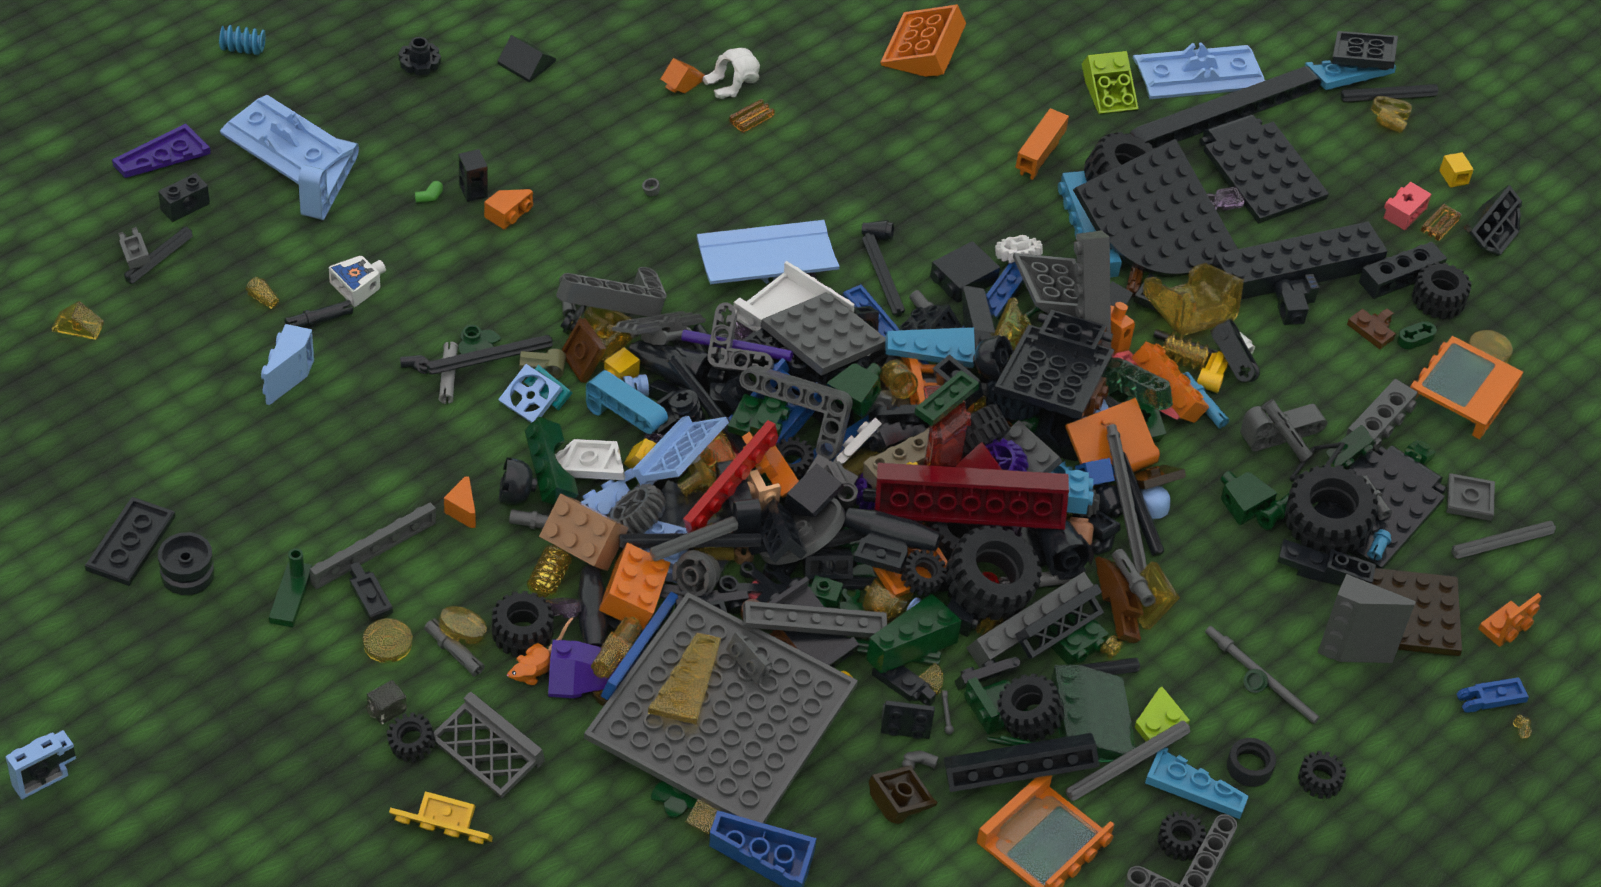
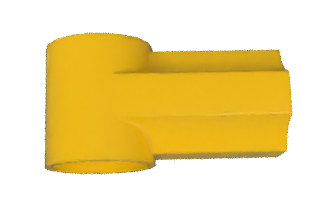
M1218 351L1211 354L1206 367L1202 368L1197 383L1202 385L1205 390L1214 393L1219 392L1224 373L1229 365L1222 352Z

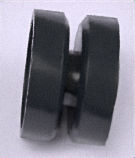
M187 532L175 534L162 542L158 550V562L161 581L165 588L179 595H193L205 590L214 579L212 547L207 539L199 534Z

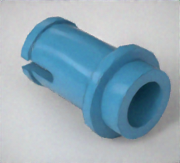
M1383 529L1378 530L1373 535V543L1367 552L1371 559H1374L1375 555H1377L1376 560H1381L1386 546L1391 543V534Z

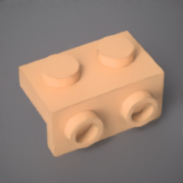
M757 469L750 471L747 481L752 498L759 499L761 511L773 498L779 502L780 484L776 483L766 486Z

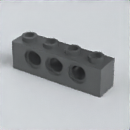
M1394 379L1348 428L1346 436L1360 425H1363L1376 441L1372 445V450L1377 451L1383 438L1388 439L1395 425H1401L1407 412L1410 414L1413 412L1417 405L1415 399L1418 392Z

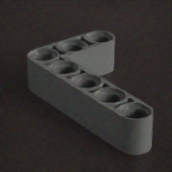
M647 267L638 268L633 284L564 273L556 294L558 299L567 303L648 317L661 314L667 297L658 274L653 269Z
M759 365L750 366L741 373L740 384L747 390L824 413L816 452L830 460L841 451L853 405L852 397L848 393ZM749 373H753L756 376L757 382L750 380ZM771 379L778 383V389L771 386ZM792 386L798 387L800 396L793 393ZM814 393L821 395L822 402L815 400ZM836 399H839L843 402L844 409H840L837 407L835 403ZM830 421L836 422L839 430L832 429ZM825 443L832 445L833 452L827 451Z
M1226 814L1219 815L1215 819L1180 885L1144 867L1134 866L1128 870L1124 887H1208L1232 843L1237 828L1236 820Z

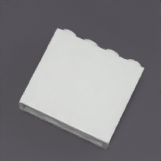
M788 261L784 263V273L747 302L741 298L734 301L737 321L756 332L762 328L760 325L763 318L823 293L831 294L853 313L854 304Z

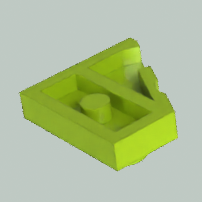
M1160 687L1136 721L1134 728L1145 741H1148L1180 721H1185L1189 725L1190 720L1166 690Z

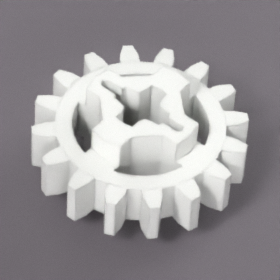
M1026 235L1002 239V242H997V245H995L997 259H1002L1003 262L1007 260L1009 263L1014 262V253L1043 254L1041 241H1036V238L1029 239Z

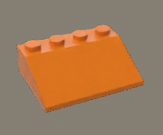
M958 4L904 12L880 62L881 65L925 77L944 74L966 25Z

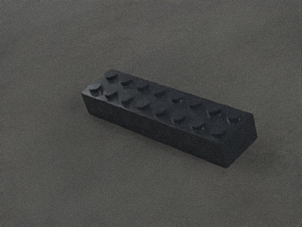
M1368 221L1218 253L1214 256L1210 273L1226 300L1233 302L1274 293V285L1283 279L1290 281L1304 279L1307 274H1314L1317 283L1361 274L1363 267L1386 258L1388 251Z

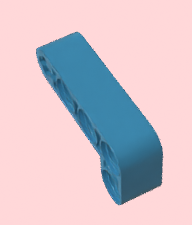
M603 370L586 384V404L588 409L595 415H601L609 408L647 434H652L668 420V414L662 406L609 371Z

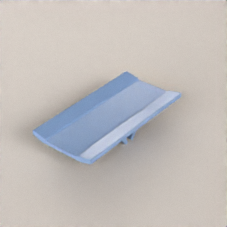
M1192 43L1184 51L1133 55V60L1138 66L1146 85L1149 99L1235 92L1265 81L1255 56L1248 45L1207 49L1202 43H1199V49L1194 50L1195 44Z
M268 95L258 98L228 121L220 130L221 135L297 184H299V172L303 165L326 170L341 157L343 158L353 152L351 147Z
M825 220L697 234L699 250L710 284L761 279L767 284L769 283V277H773V280H775L784 273V263L786 261L805 273L838 270L840 267L828 237Z

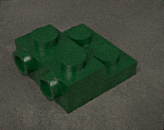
M744 394L728 424L727 432L739 436H744L750 432L754 437L769 420L776 424L779 437L782 431V423L788 420L791 409L788 408V402L769 396H765L763 400Z
M1069 613L1066 614L1064 624L1074 626L1076 616ZM1093 619L1052 645L1051 648L1070 667L1077 662H1083L1093 652L1103 650L1107 645L1109 633ZM1053 625L1047 626L1046 635L1055 638L1058 627Z

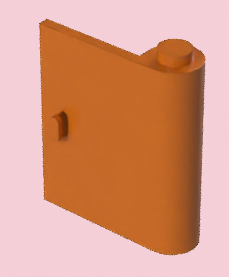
M1136 398L1065 425L1080 464L1110 458L1113 465L1106 428L1112 424L1117 426L1121 436L1123 452L1126 453L1133 472L1154 465L1159 460V449L1153 442Z

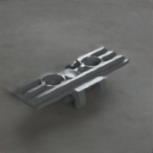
M677 311L620 321L616 326H612V330L630 333L632 338L639 337V334H641V339L646 343L665 345L669 341H682L683 330L692 331L687 326L704 323L706 318H703L701 314Z

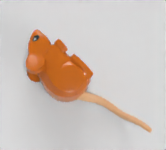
M573 617L567 621L557 640H562ZM539 643L531 646L526 651V656L520 655L517 657L519 663L513 666L507 673V677L529 685H536L538 682L536 676L545 674L550 670L552 644L548 649Z

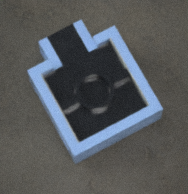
M64 730L55 735L52 732L46 736L39 737L30 744L15 749L6 756L11 784L21 799L67 777L68 771L65 764L76 759L74 745Z

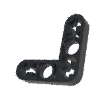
M763 328L745 340L746 342L776 348H786ZM793 353L794 358L792 357L791 362L786 361L790 369L789 371L795 375L807 373L810 366ZM740 355L737 356L735 365L739 367L744 366L747 362V357L745 355H741V358ZM726 370L728 373L734 375L742 373L737 371Z

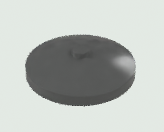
M833 498L816 517L792 514L807 550V554L803 558L824 547L836 536L843 526L845 511L836 498ZM790 550L776 563L770 560L767 551L759 553L765 562L774 565L788 564L801 560Z

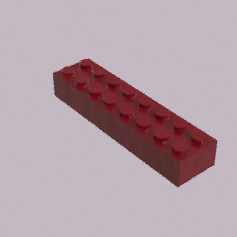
M878 463L875 510L918 521L1065 529L1069 476L1068 474Z

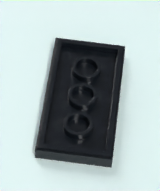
M131 497L86 563L85 570L130 586L176 517L175 511Z

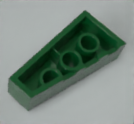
M930 594L870 637L866 660L882 674L958 643L962 620L938 598Z

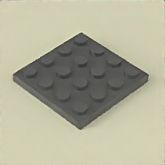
M823 293L763 318L760 325L821 376L885 348V337L828 293Z

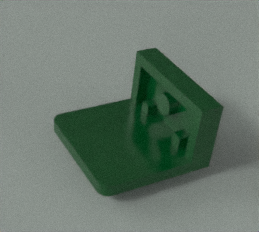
M977 677L967 681L966 691L964 692L966 702L987 734L1005 728L998 710L997 700L1000 699V691H1005L1004 686L1007 683H1011L1008 680H1002L983 688Z

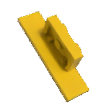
M425 791L418 815L390 807L389 813L395 816V821L407 825L410 824V821L420 823V828L434 831L435 827L444 829L445 835L459 838L460 834L469 836L468 841L483 845L484 841L492 842L493 837L490 834L469 829L476 807L474 804Z

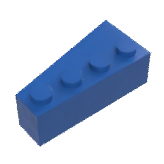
M717 810L710 831L709 846L782 887H804L815 853L816 838Z

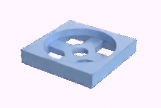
M525 364L498 400L532 423L538 416H543L563 389ZM534 376L537 378L532 386L526 387L522 384L526 377ZM545 385H548L549 388L547 400L541 397L540 394ZM515 391L522 395V400L516 407L512 404L511 396ZM533 391L535 393L534 398L528 399V392ZM536 404L540 407L537 410L525 412L529 405Z

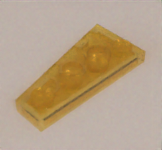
M696 633L683 653L682 659L672 670L666 684H663L659 690L655 701H652L648 707L649 714L697 725L721 644V638Z

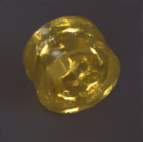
M1112 635L1103 644L1100 651L1107 653V657L1112 659L1121 650L1124 643L1117 641V637Z

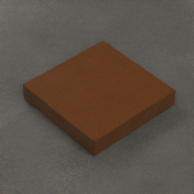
M579 318L562 351L566 354V361L579 381L587 383L606 351V347L587 319Z

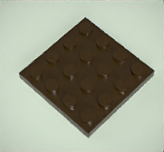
M1375 568L1373 585L1416 601L1398 649L1460 656L1462 640L1458 578L1454 576Z

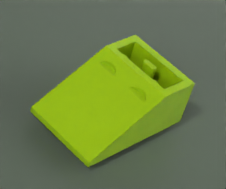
M1127 51L1088 55L1082 62L1085 83L1098 114L1138 110Z

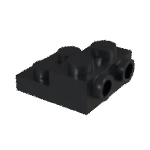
M890 422L878 427L876 433L871 435L870 441L865 442V449L869 455L876 456L888 448L924 432L926 428L923 423L916 426L912 423L903 428L899 422L892 425Z

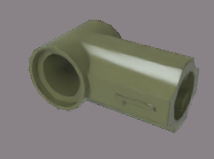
M550 349L546 353L521 351L519 370L521 371L525 364L533 369L540 365L554 378H561L564 373L566 354L560 349Z

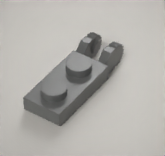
M137 227L132 228L133 235L126 237L123 232L118 233L121 239L119 241L130 269L140 268L151 262Z

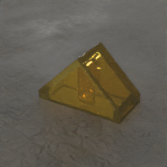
M78 301L59 312L52 326V331L96 340L104 321Z

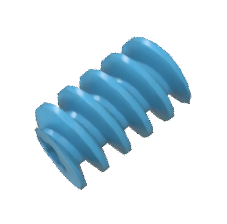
M232 25L228 26L227 31L222 26L219 37L220 49L225 51L228 48L230 52L237 50L238 53H242L245 50L246 54H251L253 51L254 55H259L265 47V30H262L260 35H258L255 28L252 34H249L248 27H245L244 32L241 33L240 26H237L235 32L232 29Z

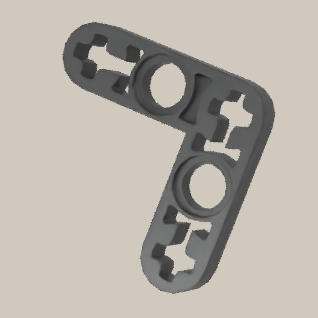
M728 302L719 304L715 310L709 344V363L716 369L743 372L751 364L752 366L758 365L752 363L751 357L754 356L753 360L756 362H762L763 358H765L769 364L764 367L773 369L774 361L769 354L732 348L737 311ZM726 308H728V310L732 313L731 315H727L726 323L730 325V327L723 325L724 317L721 314V312H725ZM721 330L728 331V338L722 342L718 341L717 333ZM715 345L721 346V355L724 357L719 363L713 359L719 353V348L715 347ZM739 355L747 357V362L742 367L735 365V359Z

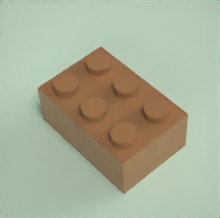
M560 494L539 537L595 567L608 571L620 547L619 536L620 534H626L629 528L571 497Z

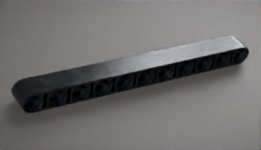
M1304 66L1134 128L1129 134L1143 139L1142 141L1151 144L1152 148L1156 149L1174 139L1179 142L1201 134L1206 129L1310 94L1320 87L1321 79L1308 66Z

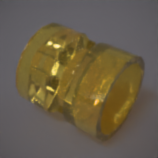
M892 360L883 366L880 377L893 396L899 399H906L916 392L918 379L904 362Z

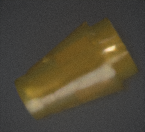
M1385 107L1382 108L1375 120L1379 123V126L1402 133L1407 125V122L1391 108L1387 109Z
M255 277L247 284L246 290L248 295L270 309L279 302V298L263 278Z

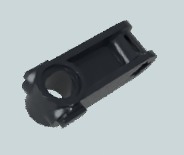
M1228 319L1210 330L1214 341L1221 349L1237 379L1243 382L1256 381L1260 375L1259 366L1234 321ZM1246 368L1251 369V371L1248 372L1249 376L1244 375V373H1246L1247 371Z

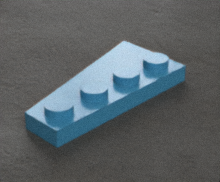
M1330 60L1322 61V65H1314L1313 62L1305 63V66H1308L1321 79V86L1325 90L1395 73L1396 70L1395 64L1394 69L1380 70L1375 67L1359 68L1352 65L1341 67L1337 64H1331Z
M974 327L887 331L885 351L887 355L940 363L950 354L964 367L973 368V356L975 354Z
M1166 747L1157 752L1146 778V784L1235 818H1241L1248 795L1222 780L1215 781L1210 778L1209 772L1202 768L1199 770L1187 764V759L1180 755L1176 758L1168 753V748Z

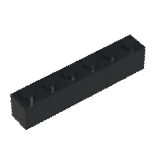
M1092 733L944 757L950 792L1100 767L1097 746Z

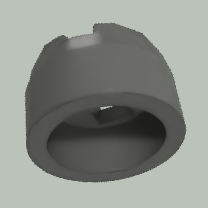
M649 178L643 182L642 187L647 196H657L660 193V184L657 179Z

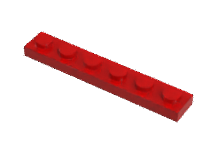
M767 420L683 518L687 533L706 527L708 520L721 509L725 500L734 494L737 486L749 476L754 466L762 461L765 453L775 446L778 440L775 423Z

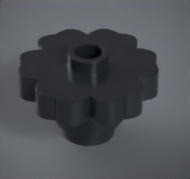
M415 37L411 40L409 46L401 47L399 51L400 67L407 73L414 72L419 76L423 74L428 75L431 70H437L441 64L439 48L433 43H428L427 39L423 37Z

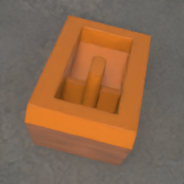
M464 477L444 497V513L470 528H476L475 507L469 477Z

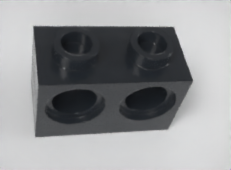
M477 149L458 154L459 186L466 201L470 202L487 198L488 166L480 150Z

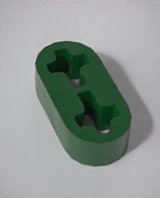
M1419 322L1403 328L1399 332L1397 343L1401 348L1414 349L1432 342L1437 329L1430 322Z

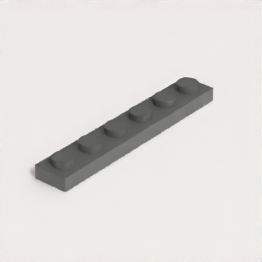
M431 502L418 507L412 513L398 518L383 529H378L363 540H358L343 551L336 552L332 557L323 562L316 563L310 568L312 586L317 590L351 571L350 564L359 561L360 565L436 524V508Z
M745 601L743 604L744 627L870 638L887 625V613L753 601Z

